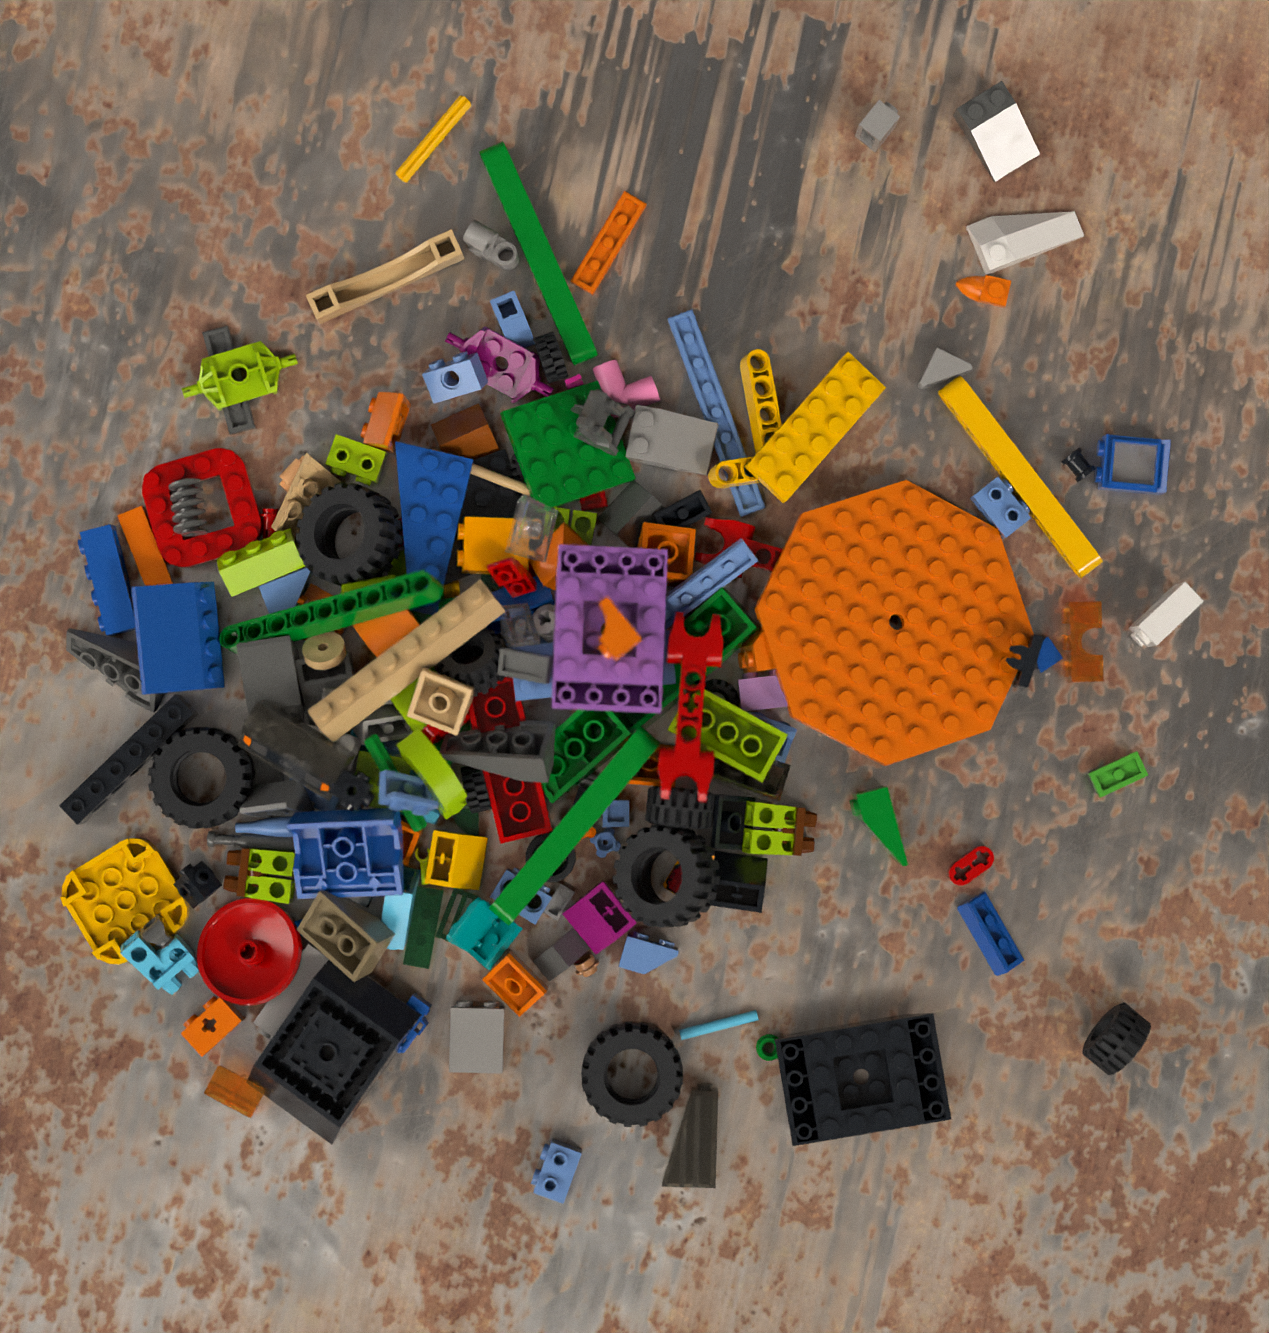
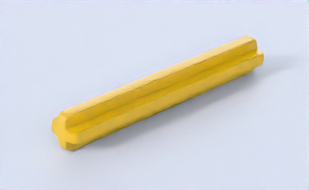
M460 95L399 167L396 171V176L401 181L406 183L410 180L471 107V102L466 97Z

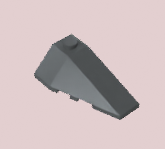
M72 628L67 630L66 651L89 669H97L107 677L106 682L111 686L117 684L126 691L125 697L131 702L153 713L158 709L165 693L142 695L136 642Z

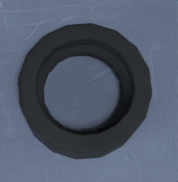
M552 832L540 834L529 843L526 851V863ZM575 849L566 857L565 865L561 870L553 873L546 883L563 880L572 872L576 862Z

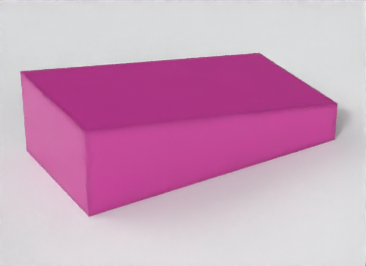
M580 374L565 380L567 390L584 385Z

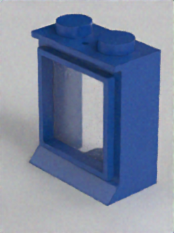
M1104 435L1102 440H1098L1096 455L1100 456V465L1096 467L1094 472V482L1098 483L1097 489L1153 495L1166 493L1171 440Z

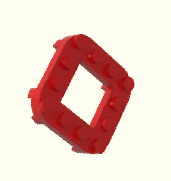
M225 448L210 449L159 464L144 475L142 484L143 499L158 550L169 564L182 568H193L196 565L216 560L226 552H235L246 547L250 542L260 540L263 522L247 471L248 467L245 461L232 450ZM220 476L234 526L186 540L181 534L174 533L173 527L178 524L172 521V517L177 513L171 511V506L174 502L170 500L171 491L169 490V485L182 479L194 478L204 481Z

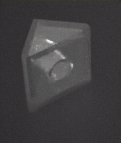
M522 495L517 502L505 552L546 562L558 510L527 495Z

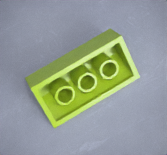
M705 690L700 749L715 751L714 756L763 782L788 734ZM689 693V704L683 706L687 708L688 713H693V710L698 708V706L694 705V694ZM678 711L667 730L676 735ZM686 727L681 732V736L685 740H692L697 734L695 729L691 727Z

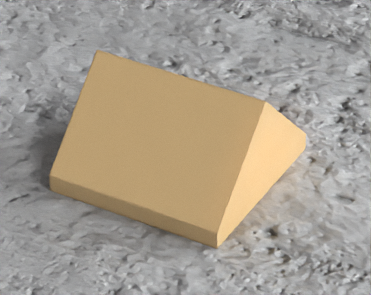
M423 668L407 716L457 736L473 701L474 688Z

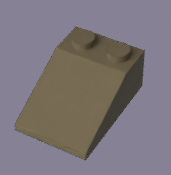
M324 890L319 891L297 928L300 934L354 982L372 973L395 936V933L376 916Z

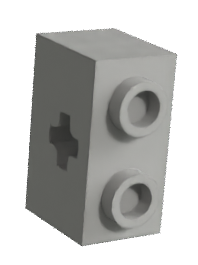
M878 100L859 124L855 137L873 152H876L895 129L900 118L897 114L898 110L889 102L883 103Z

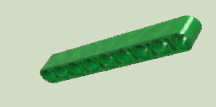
M499 142L479 151L573 365L576 366L598 356L594 343L504 142Z
M417 571L227 626L222 630L219 641L224 648L238 655L236 646L238 643L289 635L292 641L295 642L435 602L443 594V585L428 572Z
M640 725L489 907V910L510 926L661 742Z

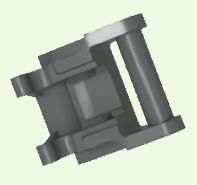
M599 389L596 391L591 390L584 406L575 404L571 408L572 412L579 415L576 422L578 426L573 437L599 448L607 454L616 456L618 453L617 446L629 419L634 417L635 411L627 404L615 402ZM610 414L618 415L619 418L610 434L603 426Z

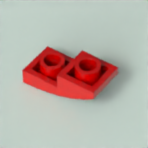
M509 557L487 565L488 571L498 586H505L512 598L536 591L537 582L515 558Z

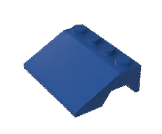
M214 582L131 587L142 695L225 688Z
M390 808L355 809L353 811L294 812L287 823V829L293 834L295 848L293 871L297 899L316 898L321 890L336 897L403 895V833L400 811L391 810Z

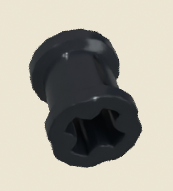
M1080 447L1061 461L1063 465H1067L1073 472L1077 482L1096 469L1081 454L1082 449Z

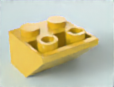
M439 829L433 830L425 883L451 888L480 890L488 837Z

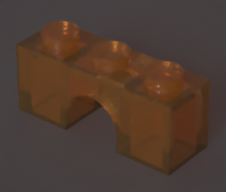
M1101 601L1065 603V608L1061 609V622L1066 624V635H1062V649L1067 652V661H1063V676L1067 677V683L1104 681L1103 655L1089 654L1083 649L1081 644L1082 636L1087 630L1102 628Z

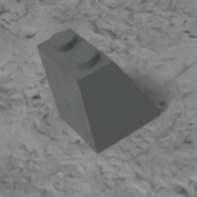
M290 635L236 644L247 709L252 719L268 721L272 719V716L294 717L299 715V712L305 711L295 662L299 660V653Z

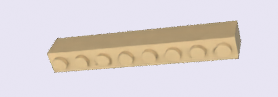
M480 579L310 708L308 713L318 728L332 742H335L419 678L423 668L431 669L502 615L505 610Z

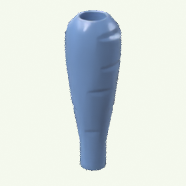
M292 816L267 818L251 822H236L235 831L236 833H251L273 837H293V834L287 829V823Z

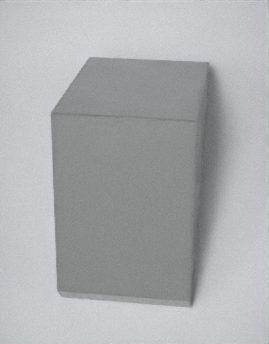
M936 348L919 381L918 387L921 390L955 378L958 375L961 376L969 373L973 368L970 363Z

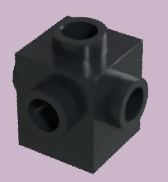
M344 769L330 793L341 799L339 801L341 806L353 811L354 808L359 810L363 809L364 806L369 807L376 795L373 792L376 786L370 783L372 778L363 772L357 771L355 774L350 770ZM354 787L357 788L356 795L353 792Z
M203 861L194 867L191 863L184 867L178 873L181 877L173 884L181 897L185 898L193 909L222 886L213 871Z

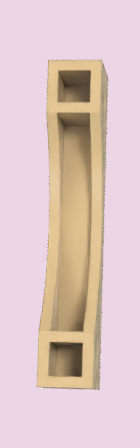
M451 229L425 241L411 251L386 264L352 278L329 284L307 294L306 297L317 321L322 324L465 258Z

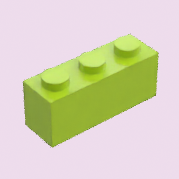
M291 529L277 531L264 540L250 542L246 547L235 552H226L217 559L218 571L231 597L303 568L305 565L304 559L299 556V545L296 543Z

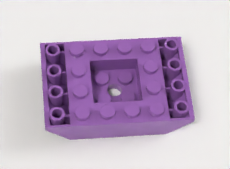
M559 545L554 608L551 679L552 708L661 713L668 550ZM607 596L642 639L638 645L616 662L612 658L607 660L598 649V646L601 645L598 639L602 636L600 628L605 623L603 613L598 605Z

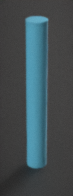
M753 1010L679 1030L681 1040L758 1021L759 1019L757 1011Z

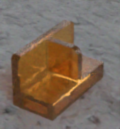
M219 1065L203 1094L252 1118L266 1090L246 1079L247 1075L242 1074L240 1076Z

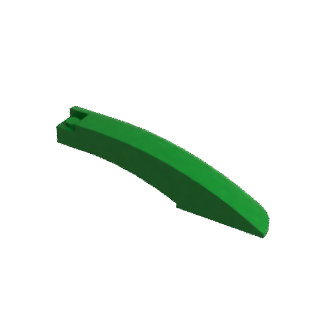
M723 587L684 621V628L689 636L698 638L703 637L709 632L713 615H720L723 639L722 663L742 647V644L760 627L744 610L745 608ZM674 664L676 684L662 685L661 713L577 710L555 730L554 764L548 783L541 782L543 790L552 804L617 754L640 725L646 730L679 702L682 664ZM706 666V678L718 667ZM690 674L685 679L689 686H692L693 683L698 685L701 681L697 674Z

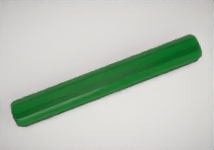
M373 734L366 738L364 744L379 771L388 770L399 773L380 737L377 734ZM402 810L414 832L420 831L427 826L423 815H414L410 810Z

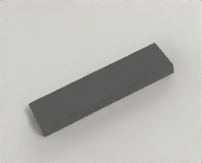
M229 326L202 332L208 356L235 349ZM234 369L231 375L232 378L238 382L243 381L241 369ZM249 400L223 408L230 435L256 429Z

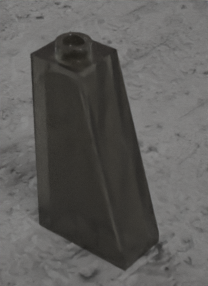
M697 1083V1087H691L662 1175V1187L716 1188L718 1088H713L712 1083Z

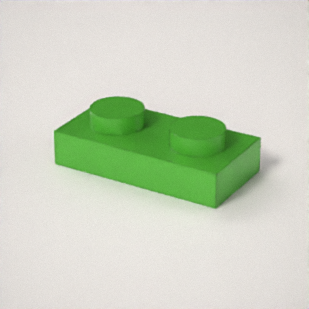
M1137 751L1087 773L1099 798L1148 776Z

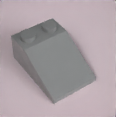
M636 405L625 457L631 462L708 476L718 423L663 409Z

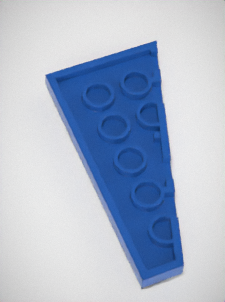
M395 441L406 572L410 574L417 571H426L439 580L444 588L474 460ZM441 597L435 602L411 608L410 610L434 615L438 612Z

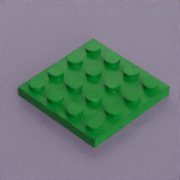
M598 380L500 413L537 513L629 483L636 479L630 461L625 457L626 450L622 439H620L617 446V455L613 456L573 437L578 426L576 422L579 415L572 412L571 408L575 404L584 406L591 390H601ZM611 414L607 417L603 426L610 434L616 424Z

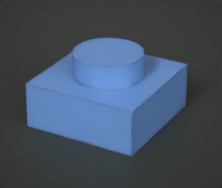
M613 800L603 812V827H629V800Z

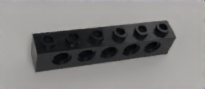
M175 694L69 795L59 807L77 825L84 824L152 759L154 753L160 750V745L164 740H168L172 734L181 731L198 715V712L181 695Z

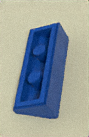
M985 891L957 907L996 976L1009 972L1025 961Z

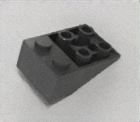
M350 651L346 652V656L340 664L326 670H317L309 667L305 659L295 661L309 725L317 726L308 710L322 700L323 688L337 689L355 675L352 652Z

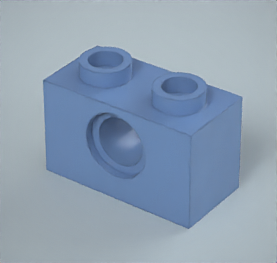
M466 351L452 357L453 360L444 362V359H439L428 364L429 368L422 375L433 404L481 390L488 383L477 352L468 355ZM450 371L456 372L459 376V380L453 379L450 375Z

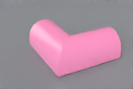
M617 360L600 364L592 369L602 392L606 393L615 402L629 405L634 411L636 405L649 406L660 401L652 376L626 385ZM611 414L613 418L619 417L618 415Z

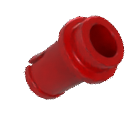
M262 509V514H260L263 522L262 540L276 532L271 526L277 516L278 509Z

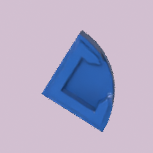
M1048 636L1044 638L1036 662L1039 673L1044 672L1063 659Z

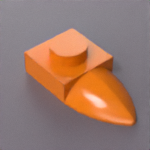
M989 275L971 276L957 281L955 285L965 296L974 301L1005 308L1011 280Z

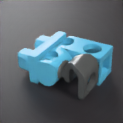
M160 914L149 921L141 929V932L137 930L120 945V954L152 982L158 990L162 987L171 995L182 986V982L175 976L179 971L183 970L189 978L199 972L197 960L194 957V950L178 934L175 936L169 935L164 929L163 919ZM150 943H155L161 947L156 950Z

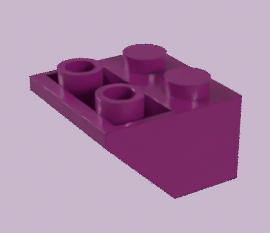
M604 880L562 913L596 955L637 923L636 920L631 918L630 912H625L621 906L622 902L620 899H617L615 893Z

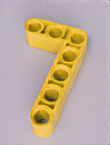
M761 349L752 350L740 362L755 454L765 444V435L771 437L782 425L770 358ZM751 358H755L759 362V369L753 368L750 363ZM755 384H760L763 387V395L756 392ZM760 409L768 413V421L760 417ZM753 457L720 462L711 468L708 474L711 485L721 489L761 483L754 476L749 477L744 472V466ZM719 469H723L727 472V481H724L719 477Z

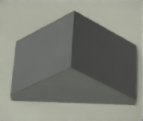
M572 928L535 958L533 962L550 982L575 963L590 947L577 931Z

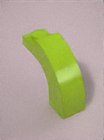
M419 729L397 744L402 758L423 781L434 801H438V810L446 820L452 815L459 813L467 805L465 800L467 795L458 778L438 750Z

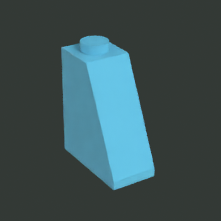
M403 867V895L385 896L381 921L395 933L387 949L404 950L420 878L421 870Z

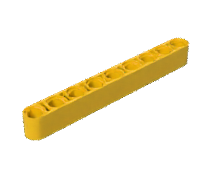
M958 375L941 388L938 394L1001 478L1009 482L1017 499H1021L1028 506L1031 517L1079 578H1083L1100 565L1103 561L1097 551L965 379Z

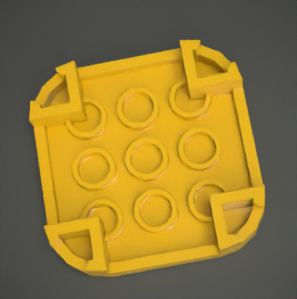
M129 838L118 842L113 847L72 870L65 877L66 879L62 885V896L60 898L63 907L66 906L92 948L93 952L91 953L98 960L108 964L119 965L128 961L120 954V945L137 930L141 932V929L156 915L160 914L162 916L164 929L170 936L178 932L185 925L189 917L190 905L185 898L181 897L173 885L177 879L160 851L152 842L143 838Z

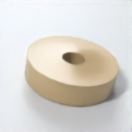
M327 632L309 637L302 647L306 664L317 670H326L337 666L344 660L347 652L343 638L335 632Z

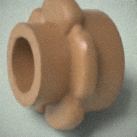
M591 953L581 956L574 963L577 970L575 973L584 977L591 976L598 970L596 966H598L599 960H596Z

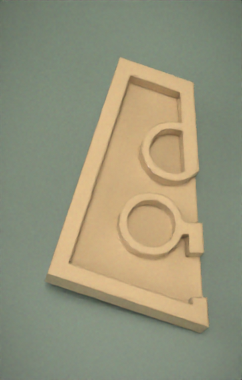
M306 453L271 527L276 532L291 529L296 539V534L300 533V528L297 527L298 520H302L305 514L302 512L305 505L310 506L312 503L310 499L316 493L319 495L323 494L321 491L327 486L334 487L336 483L342 482Z

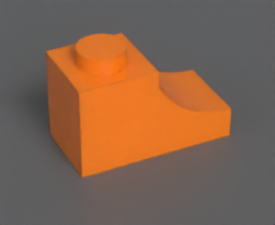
M607 596L598 605L605 619V631L598 639L601 644L598 646V649L607 660L612 658L616 662L638 645L642 639Z

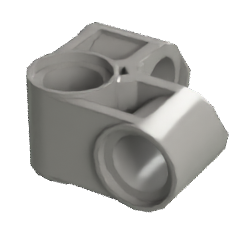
M476 220L472 221L463 238V241L468 246L467 249L504 270L516 268L520 261V255L516 247L500 237L494 230ZM504 251L513 252V257L509 261H501L500 256Z

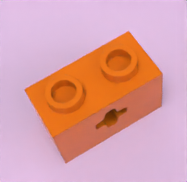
M215 995L203 1005L205 1011L199 1017L194 1014L183 1024L186 1029L180 1033L201 1057L206 1055L245 1019L231 1002L221 998L217 999ZM214 1018L217 1022L214 1024V1027L208 1029L206 1027L208 1020Z

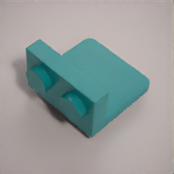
M478 897L468 905L466 912L459 921L453 924L446 939L468 952L486 969L491 970L523 928L515 921L508 926L489 910V907L492 905L491 903Z

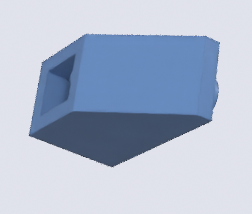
M515 291L490 300L504 337L524 348L535 345L534 337Z
M303 567L290 572L287 576L278 577L259 586L269 614L297 606L299 598L306 592L313 576V571Z
M634 931L633 935L627 934L619 967L646 974L677 957L679 949L674 948V942L659 939V943L648 940L649 935Z

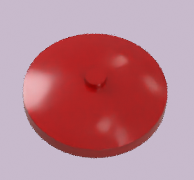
M254 898L233 901L214 913L202 930L197 947V964L201 977L215 995L233 1004L252 1006L268 1002L281 994L289 986L298 971L302 955L300 933L297 931V926L291 916L281 907L269 901Z

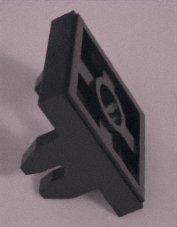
M1033 634L1030 637L1028 647L1022 645L1010 646L1009 650L1021 656L1020 660L1015 658H1006L1005 660L1013 669L1018 670L1014 688L1024 690L1029 687L1044 641L1043 636Z

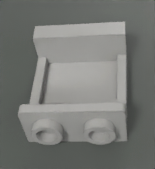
M457 1001V1005L451 1006L449 1072L503 1073L505 1006H499L500 1002L485 1001L483 1006H473V1001Z

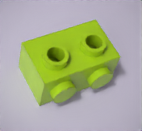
M336 434L325 464L331 467L330 472L345 477L346 473L356 476V482L370 486L371 482L379 483L389 454L386 451Z

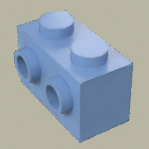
M996 477L970 499L990 525L998 528L1003 540L1031 519V517L1028 515L1030 512L1028 506L1021 499L1017 501L1012 495L1014 490L1006 479L1001 480L999 477Z
M553 1138L550 1145L545 1144L540 1156L544 1163L541 1170H535L531 1184L535 1185L533 1193L564 1204L582 1154V1149Z

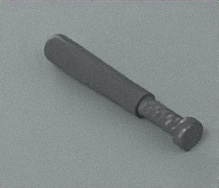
M209 831L207 835L208 847H214L215 844L237 845L241 848L295 852L293 837H273L254 834H241L240 836L216 834L215 831Z

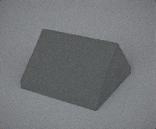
M634 480L628 484L597 519L628 548H637L643 522L658 524L653 514L664 509V507L651 493Z
M298 779L256 784L240 808V814L266 819L289 817L294 812L315 811L302 782Z

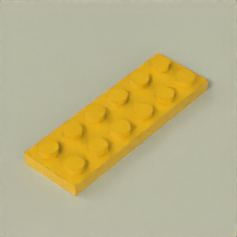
M846 352L745 465V468L782 503H785L886 387L850 352Z

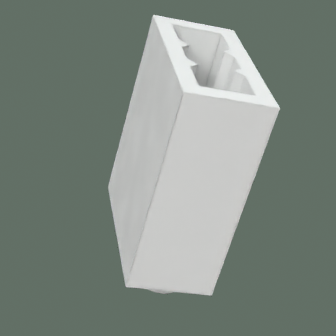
M1186 582L1175 584L1129 627L1133 632L1130 636L1141 647L1143 645L1146 647L1157 646L1204 601Z

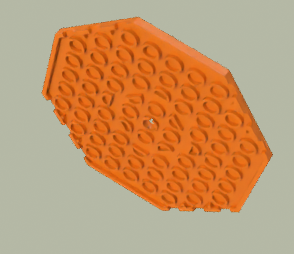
M908 480L801 513L754 608L757 619L760 620L764 632L763 635L776 668L775 673L788 704L787 708L790 717L883 766L991 730L1018 672L1005 660L1006 658L1021 659L1020 655L1014 654L1009 648L1016 645L1028 647L1030 637L1033 635L998 528ZM892 615H898L901 619L902 627L898 630L893 629L889 624V619Z

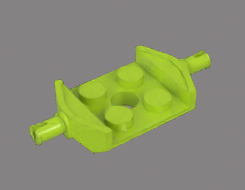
M259 341L203 358L197 384L181 389L185 399L194 395L204 394L215 408L221 411L223 410L222 408L271 393L277 394L280 371L282 368L298 365L295 353L279 359L278 356L275 357ZM234 369H245L247 372L246 378L243 381H235L231 376Z

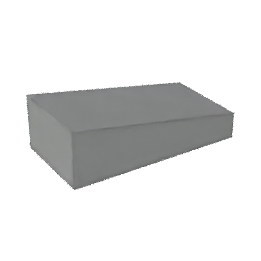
M560 884L543 913L558 921L575 892Z

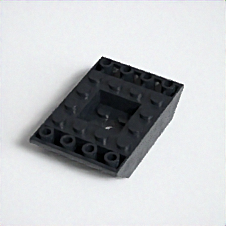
M328 960L311 980L253 1065L247 1083L332 1145L422 1014L370 976L366 975L354 982L333 962ZM324 1045L333 1048V1059L328 1060L323 1057L321 1050Z
M934 1013L903 1014L802 1031L775 1039L792 1146L952 1120ZM859 1069H864L868 1072V1079L862 1084L856 1083L853 1079L854 1073Z

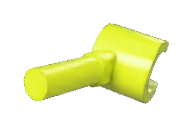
M419 848L415 851V857L420 862L421 885H428L425 883L430 854L429 848H427L428 856L425 859L419 858Z

